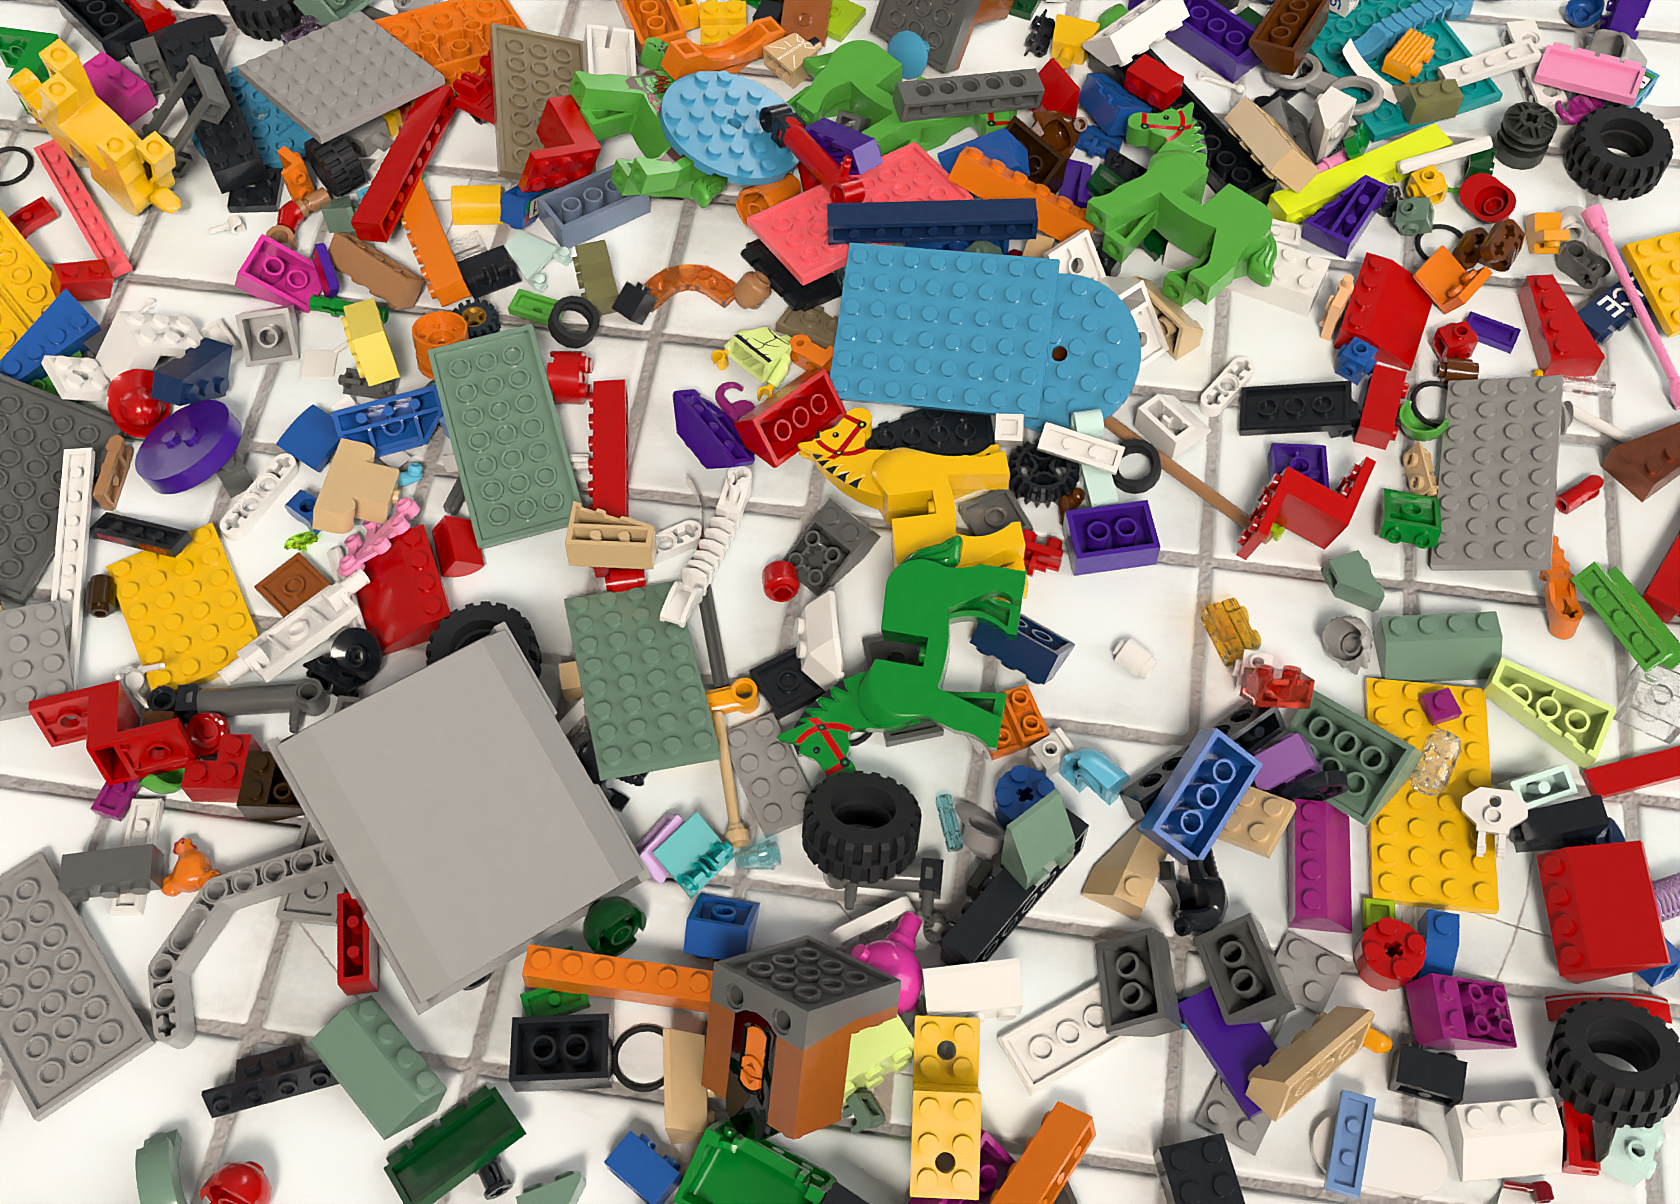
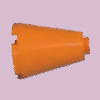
M788 173L784 179L775 183L752 185L744 188L739 192V199L736 201V209L742 222L747 226L748 217L800 194V182L794 175Z

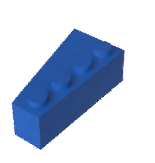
M65 288L0 360V374L25 384H29L35 379L42 380L48 376L41 364L45 355L72 357L79 350L83 355L88 351L83 342L101 331V328Z

